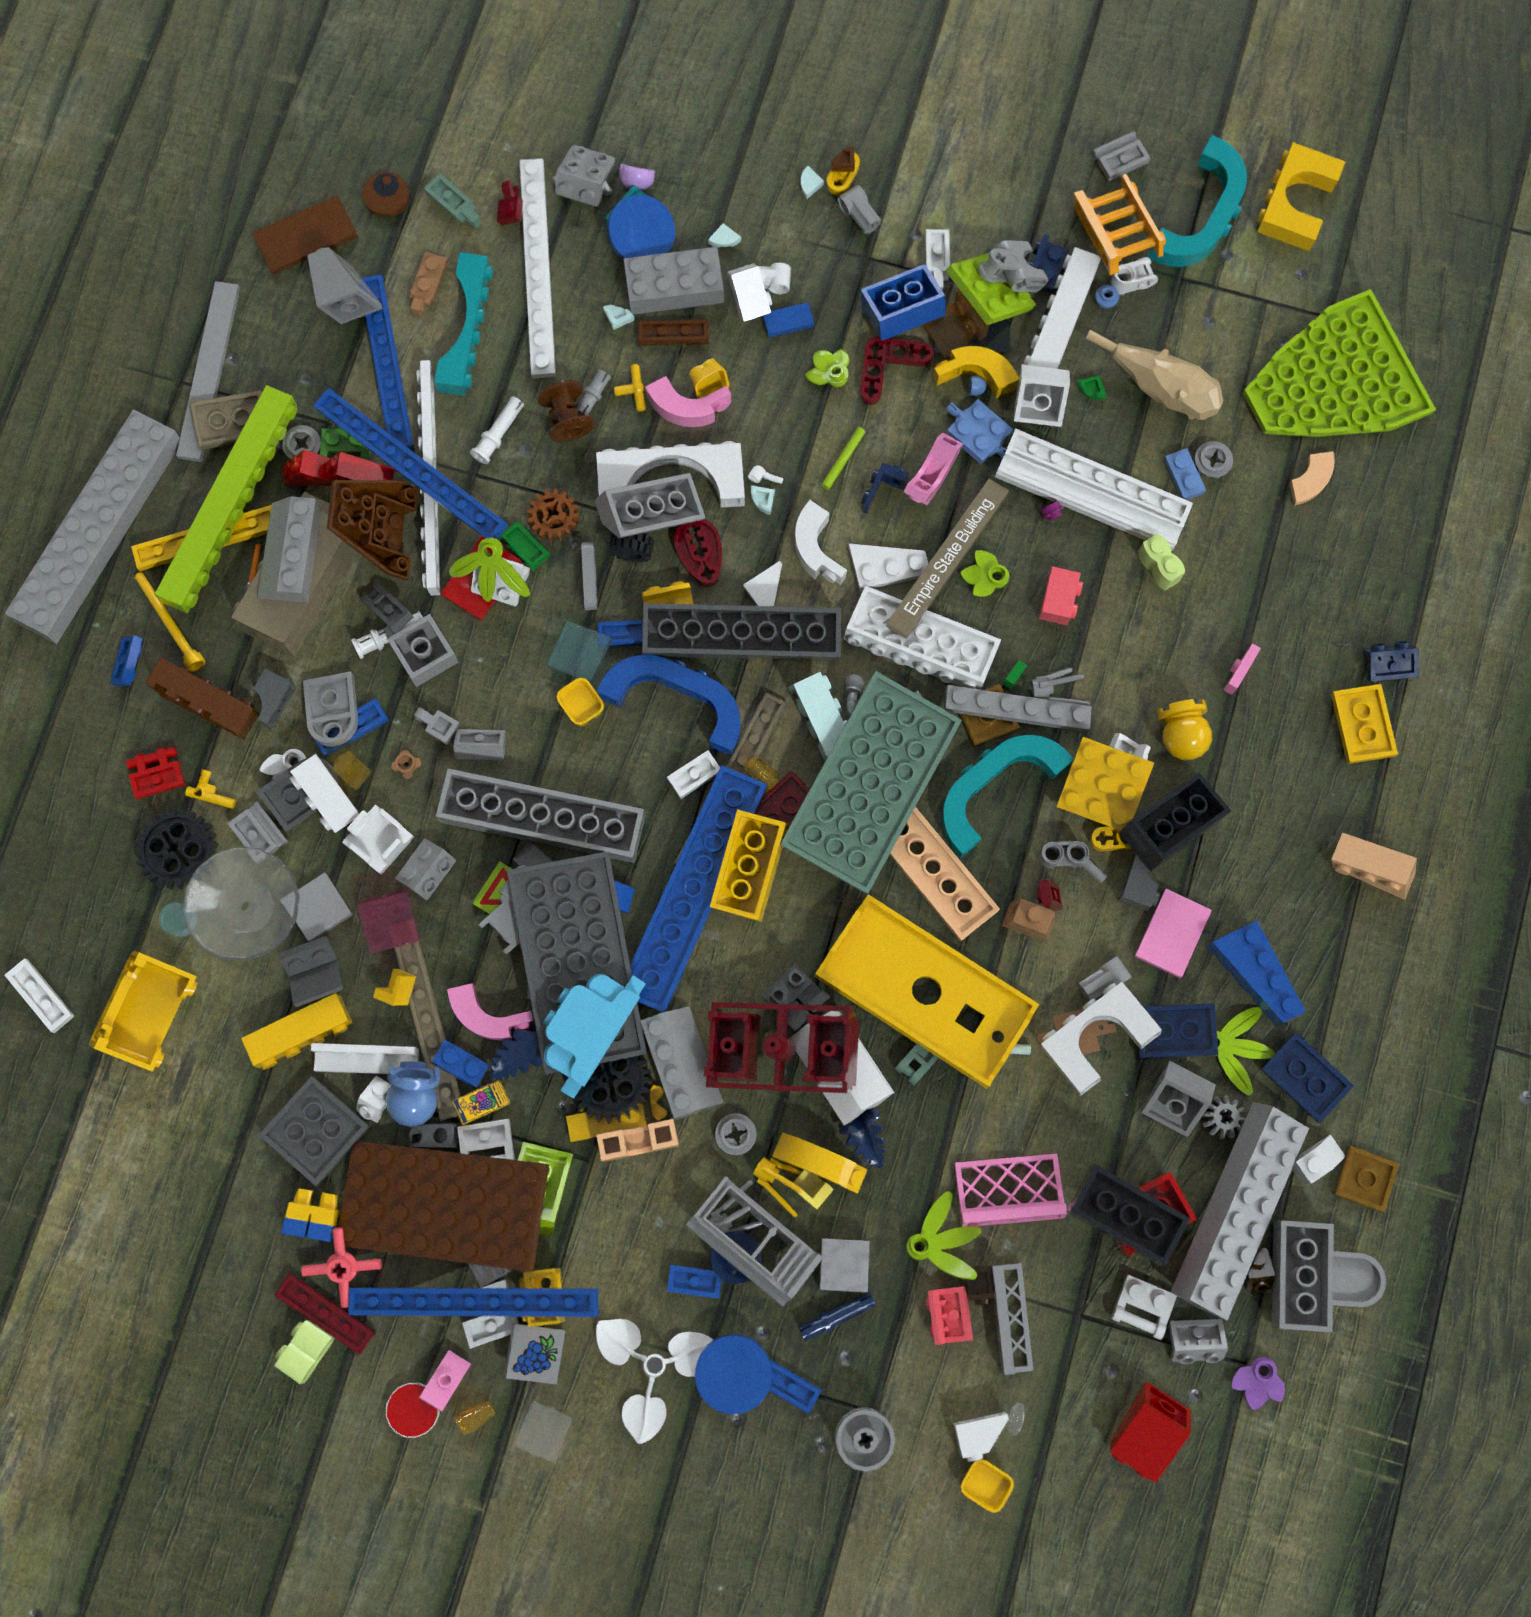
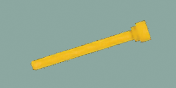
M137 573L135 575L136 581L184 654L183 663L190 672L199 670L205 665V659L200 652L192 650L163 603L155 596V591L144 573Z

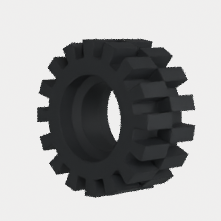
M611 532L608 553H611L612 556H616L618 559H624V561L631 560L634 563L636 561L639 563L649 562L652 557L654 539L647 533L618 538Z

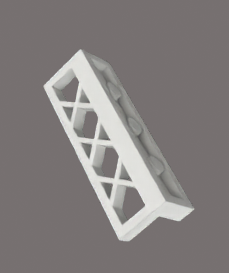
M311 1043V1051L315 1053V1072L388 1074V1069L391 1065L397 1068L400 1067V1062L403 1061L419 1062L420 1050L416 1047Z

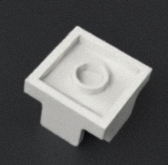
M375 804L368 813L363 810L348 826L347 830L350 834L342 843L382 875L414 839V836L382 808L380 809Z

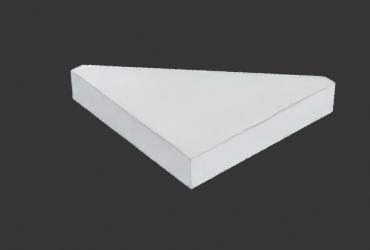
M781 561L743 584V588L756 606H774L782 568Z

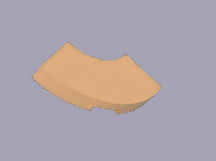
M1333 451L1309 455L1306 472L1301 477L1290 482L1294 505H1299L1313 499L1325 488L1334 470Z

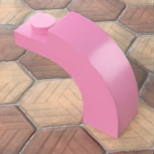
M666 376L645 386L646 397L654 410L667 421L679 426L700 427L715 422V411L721 412L731 404V393L727 386L700 399H688L679 395Z
M945 433L940 434L936 438L921 469L904 490L910 499L915 502H922L925 505L929 504L949 473L963 443Z
M473 983L447 989L451 1007L457 1018L469 1030L483 1038L496 1041L512 1040L511 1029L529 1030L531 1029L530 1025L535 1024L532 1011L507 1017H493L486 1014L479 1004L476 986Z

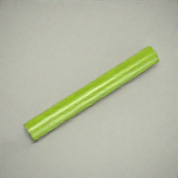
M857 427L821 484L824 489L830 490L864 436L865 430L863 428Z

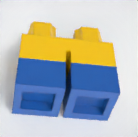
M298 1188L294 1202H289L281 1233L334 1242L332 1229L336 1228L337 1219L340 1215V1210H336L338 1195L322 1193L319 1207L312 1206L311 1202L314 1191Z

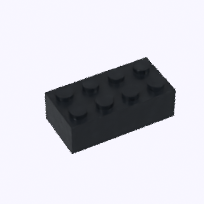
M1199 772L1130 820L1119 834L1151 872L1217 825L1231 810Z
M1097 1164L1090 1165L1066 1211L1159 1266H1166L1190 1220L1186 1215Z

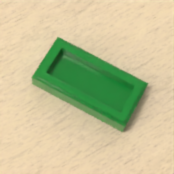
M518 520L500 535V539L532 572L551 557L550 553Z

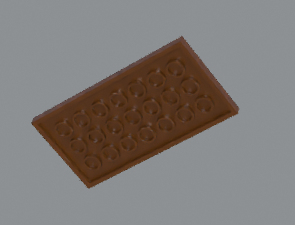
M356 1141L351 1149L339 1227H343L345 1247L533 1272L549 1164Z

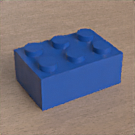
M926 264L860 289L862 309L881 341L946 315L945 295Z

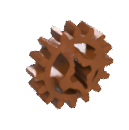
M546 489L545 496L543 497L540 494H536L538 501H530V506L533 509H527V514L530 517L527 520L529 525L533 526V533L539 532L540 539L545 538L547 535L550 542L556 536L559 541H562L563 534L570 537V529L576 530L577 524L575 522L580 521V516L577 514L579 507L574 505V497L567 499V492L564 491L559 495L557 489H554L553 494H550ZM565 506H566V507L568 508V510H569V517H568L567 514L564 512V511H565ZM538 514L543 518L542 524L538 521Z

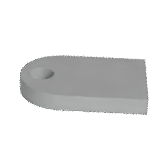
M349 671L303 680L309 733L318 743L324 746L333 747L346 743L353 737L358 727L353 673ZM334 728L340 729L336 737H328L330 730Z

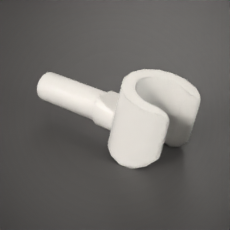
M759 465L754 466L748 476L755 483H759L762 477L780 484L783 482V478L769 474Z

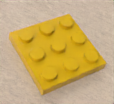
M1083 737L1057 807L1121 831L1134 818L1154 762Z

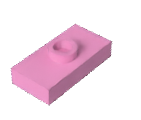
M1252 643L1242 659L1237 658L1230 669L1233 674L1223 689L1225 692L1232 695L1237 690L1259 653L1260 647Z
M448 1350L419 1398L442 1412L471 1366V1363Z

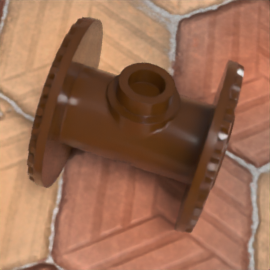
M565 380L547 386L538 394L537 401L539 405L552 408L549 411V416L554 426L549 431V436L554 442L563 443L580 439L589 434L595 427L594 418L586 415L579 416L578 411L575 409L574 400L583 393V386L579 381Z

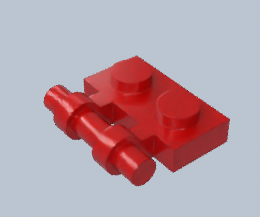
M165 746L157 748L156 752L145 755L140 753L135 755V758L126 760L129 770L133 768L138 769V772L129 774L135 799H143L186 786L180 762L176 760L169 763L170 757L178 755L175 746L169 748ZM157 761L160 763V766L147 768L150 763Z

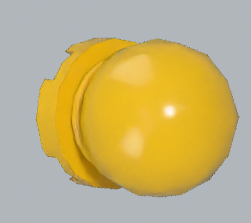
M1194 699L1169 704L1170 709L1163 711V708H1159L1156 711L1158 721L1166 723L1162 731L1163 743L1166 750L1172 756L1181 760H1193L1201 757L1209 749L1212 742V730L1208 721L1202 717L1208 711L1205 700H1200V704H1195Z

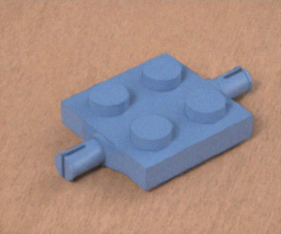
M979 399L964 411L960 410L952 402L946 408V411L953 415L956 420L947 429L946 435L963 443L962 449L980 464L994 454H998L1003 459L1007 450L1003 447V444L1012 434L1013 429Z

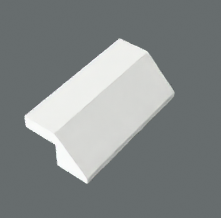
M830 1011L823 1016H840L843 1014L841 1011ZM810 1024L805 1025L791 1037L795 1042L796 1052L806 1067L808 1065ZM859 1038L856 1086H852V1090H848V1093L823 1092L844 1125L849 1124L865 1110L878 1106L894 1093ZM818 1085L819 1087L842 1088V1085Z

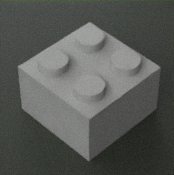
M430 614L387 638L416 687L459 663Z

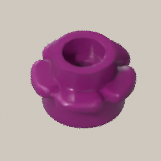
M1058 501L1048 505L1041 510L1044 516L1042 518H1048L1049 522L1062 515L1060 510L1064 506H1060Z

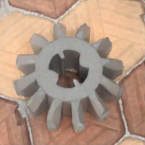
M1227 1095L1223 1096L1221 1100L1218 1096L1213 1097V1104L1211 1103L1207 1108L1209 1112H1205L1202 1116L1203 1118H1208V1121L1204 1122L1202 1126H1211L1209 1135L1212 1136L1218 1132V1139L1220 1140L1224 1139L1226 1135L1230 1139L1234 1138L1235 1132L1240 1133L1242 1128L1238 1123H1244L1246 1119L1239 1117V1114L1243 1113L1245 1109H1236L1238 1100L1234 1099L1229 1103V1096ZM1225 1112L1227 1114L1225 1116L1227 1121L1221 1122L1222 1116L1220 1114Z

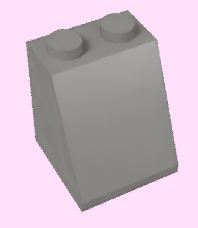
M329 247L320 248L316 252L307 255L316 305L323 312L340 324L382 309V304L353 266Z

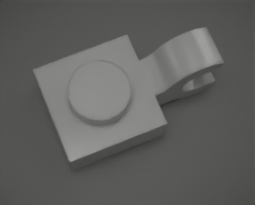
M419 707L414 714L416 720L428 725L425 729L427 734L446 745L460 725L458 721L439 710L433 716Z

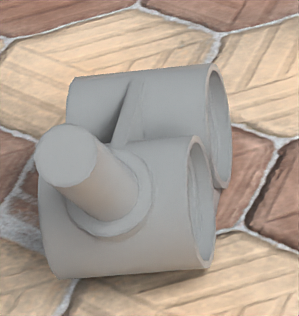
M1048 842L1039 852V862L1045 868H1054L1056 866L1083 867L1100 884L1107 878V875L1089 860V848L1083 842ZM1073 849L1080 851L1082 859L1075 860L1072 858L1070 851ZM1053 850L1057 854V860H1049L1045 855V851Z

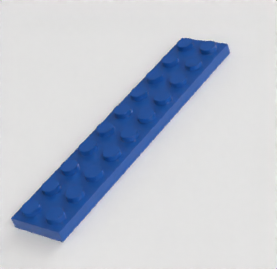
M721 765L630 964L632 975L646 983L638 995L640 996L638 1003L661 1013L667 1011L713 909L710 907L736 812L741 810L755 814L767 789L766 783Z

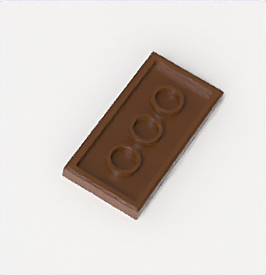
M338 195L252 232L272 275L308 260L307 255L316 252L320 248L329 247L333 249L358 238Z

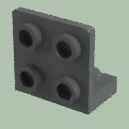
M327 935L278 953L279 960L289 976L292 1002L295 1007L343 990L338 955Z

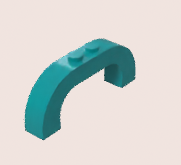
M1214 135L1209 139L1197 166L1217 176L1222 185V196L1207 224L1199 233L1192 236H1180L1161 228L1160 231L1164 233L1166 245H1163V256L1158 257L1153 247H1151L1148 258L1159 264L1171 267H1185L1196 264L1208 257L1217 246L1221 237H1227L1232 227L1229 224L1231 218L1236 220L1242 208L1238 204L1247 184L1245 164L1239 153L1230 144Z
M1037 735L1013 737L1001 743L993 751L987 749L978 757L980 761L974 767L969 764L960 772L962 777L952 786L944 802L941 824L945 839L951 849L961 859L980 842L981 837L971 827L966 818V803L1008 766L1020 761L1031 762L1038 765L1051 780H1054L1072 764L1074 758L1058 743Z

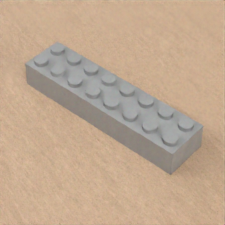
M447 769L436 818L440 823L587 854L609 851L611 859L635 863L645 820V812L641 808Z
M1252 1103L1170 1293L1209 1314L1228 1320L1309 1128L1273 1106Z

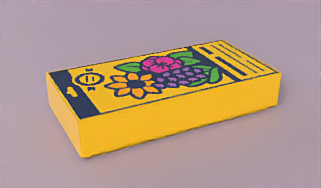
M498 1080L453 1100L452 1104L463 1126L509 1105L510 1101L501 1082Z

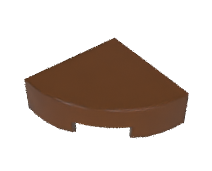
M854 146L843 149L833 159L831 172H854Z

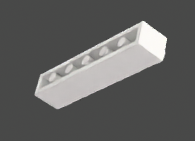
M1076 247L1072 256L1067 254L1062 267L1066 269L1064 276L1060 274L1054 287L1058 289L1056 296L1052 294L1046 307L1050 309L1048 316L1043 314L1038 327L1042 329L1040 336H1034L1030 347L1034 349L1032 356H1026L1023 365L1058 369L1097 271L1101 256Z

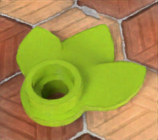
M842 349L834 354L826 350L814 353L813 362L815 368L805 374L806 378L816 385L829 383L834 387L843 386L849 378L847 366L850 360L848 354Z
M981 550L975 551L976 565L961 571V576L965 582L974 585L973 595L977 597L991 595L996 588L1004 587L1009 580L1008 570L998 564L996 557L989 552ZM998 574L1001 576V579L995 580L993 575Z

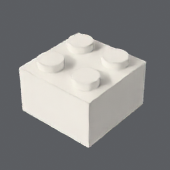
M1021 365L1014 404V421L1062 427L1070 386L1069 370Z

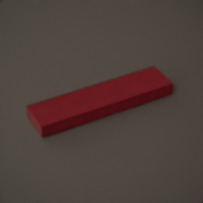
M292 1273L287 1275L274 1294L275 1297L359 1355L362 1354L376 1333L375 1330L353 1315H348L346 1310Z

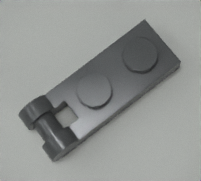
M376 583L370 593L360 597L363 604L394 633L398 632L414 618L410 611L380 583Z

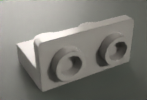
M1222 1319L1169 1322L1168 1326L1173 1349L1171 1354L1172 1362L1179 1361L1181 1364H1190L1194 1361L1205 1360L1207 1363H1216L1224 1359L1228 1346Z

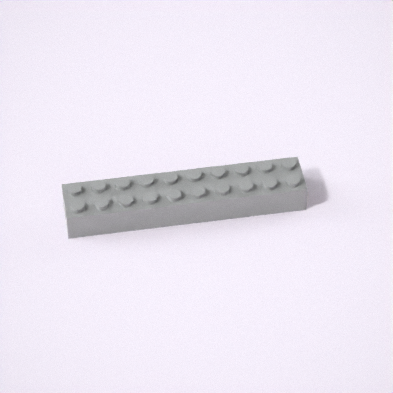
M132 410L6 610L5 614L11 620L55 644L58 643L177 452L180 437L175 430Z

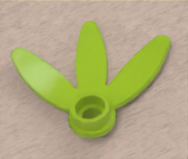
M495 538L483 539L478 546L477 552L463 556L449 569V574L452 577H462L481 566L478 579L479 589L483 599L487 602L491 601L495 591L496 571L503 582L514 592L524 597L530 595V590L522 577L501 557L503 547L501 542ZM487 547L492 549L493 554L487 551Z
M1259 1007L1250 1008L1239 1013L1225 1025L1221 1032L1217 1031L1219 1046L1218 1055L1215 1056H1218V1060L1231 1082L1246 1095L1253 1093L1252 1084L1246 1070L1233 1054L1250 1059H1268L1274 1055V1051L1264 1044L1252 1040L1235 1039V1037L1246 1032L1257 1022L1262 1014V1010Z
M946 1191L930 1208L924 1220L921 1234L911 1236L907 1241L906 1249L910 1257L915 1260H925L928 1258L932 1264L949 1275L961 1279L974 1280L977 1277V1273L972 1267L959 1258L941 1251L962 1246L975 1239L981 1233L980 1227L965 1226L936 1234L943 1225L952 1203L953 1194L950 1191ZM915 1244H921L923 1251H916Z

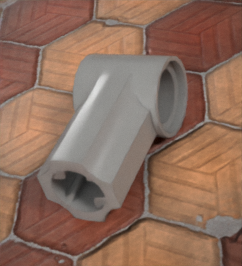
M856 185L837 198L843 213L847 216L850 215L864 234L873 232L881 224V219L869 205L868 198L859 185Z
M1117 956L1077 985L1083 996L1090 1001L1103 995L1102 992L1111 984L1115 983L1117 986L1121 982H1126L1132 976Z

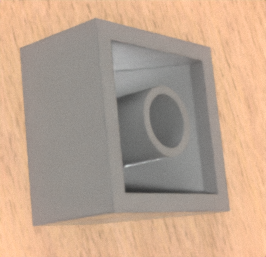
M1169 1060L1158 1077L1142 1110V1114L1188 1137L1211 1104L1216 1085Z

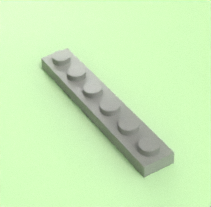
M947 685L945 690L944 710L947 712L1088 732L1090 730L1092 706Z

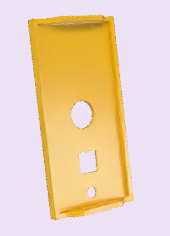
M869 894L857 909L814 975L815 978L986 1089H988L1004 1065L1039 1006L1034 1000ZM922 977L930 978L939 985L941 996L936 1003L924 1005L914 998L912 986L917 979ZM965 1004L984 1015L975 1033L970 1032L955 1022ZM993 1032H1001L1004 1036L1003 1041L1000 1043L995 1042L992 1039Z

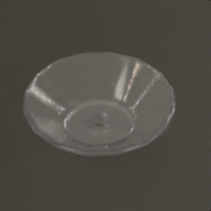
M234 847L215 853L196 869L185 889L183 914L188 932L203 950L224 960L247 961L268 954L287 938L297 920L300 895L294 875L280 858L260 848ZM248 902L249 908L243 911L242 905Z

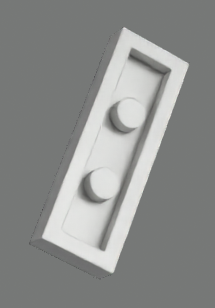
M24 958L5 974V977L52 1033L57 1032L74 1017V1014L28 959Z

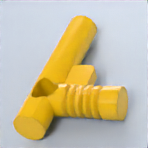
M202 769L196 788L187 787L185 791V796L231 809H234L236 806L235 799L215 794L217 787L208 784L212 772ZM201 790V791H202V795H201V796H196V794L198 793V791Z

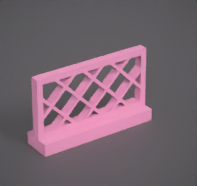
M1057 1154L957 1162L954 1164L961 1227L1064 1219L1067 1215ZM1052 1161L1053 1172L1049 1178L1036 1169L1041 1162ZM1037 1162L1034 1166H1032V1165L1029 1164V1163ZM1015 1164H1023L1030 1170L1023 1180L1010 1171ZM990 1166H997L1005 1172L997 1183L985 1174ZM977 1167H985V1168L983 1169V1171H981V1170H980L979 1168H977ZM971 1168L979 1176L970 1185L962 1179L961 1169ZM1032 1173L1045 1181L1037 1192L1025 1183ZM1007 1175L1019 1183L1012 1194L999 1185ZM1053 1176L1055 1179V1184L1051 1181ZM981 1177L994 1186L986 1197L974 1188ZM1047 1184L1056 1190V1201H1047L1039 1195ZM963 1185L968 1188L965 1193H964ZM1021 1187H1024L1034 1195L1029 1203H1021L1014 1197ZM995 1189H998L1008 1197L1003 1205L996 1206L988 1200ZM970 1191L982 1200L977 1208H966L965 1197ZM1037 1198L1041 1202H1034V1200ZM1010 1200L1015 1203V1204L1007 1205V1204L1010 1202ZM984 1203H986V1204L989 1205V1207H982V1206H983Z

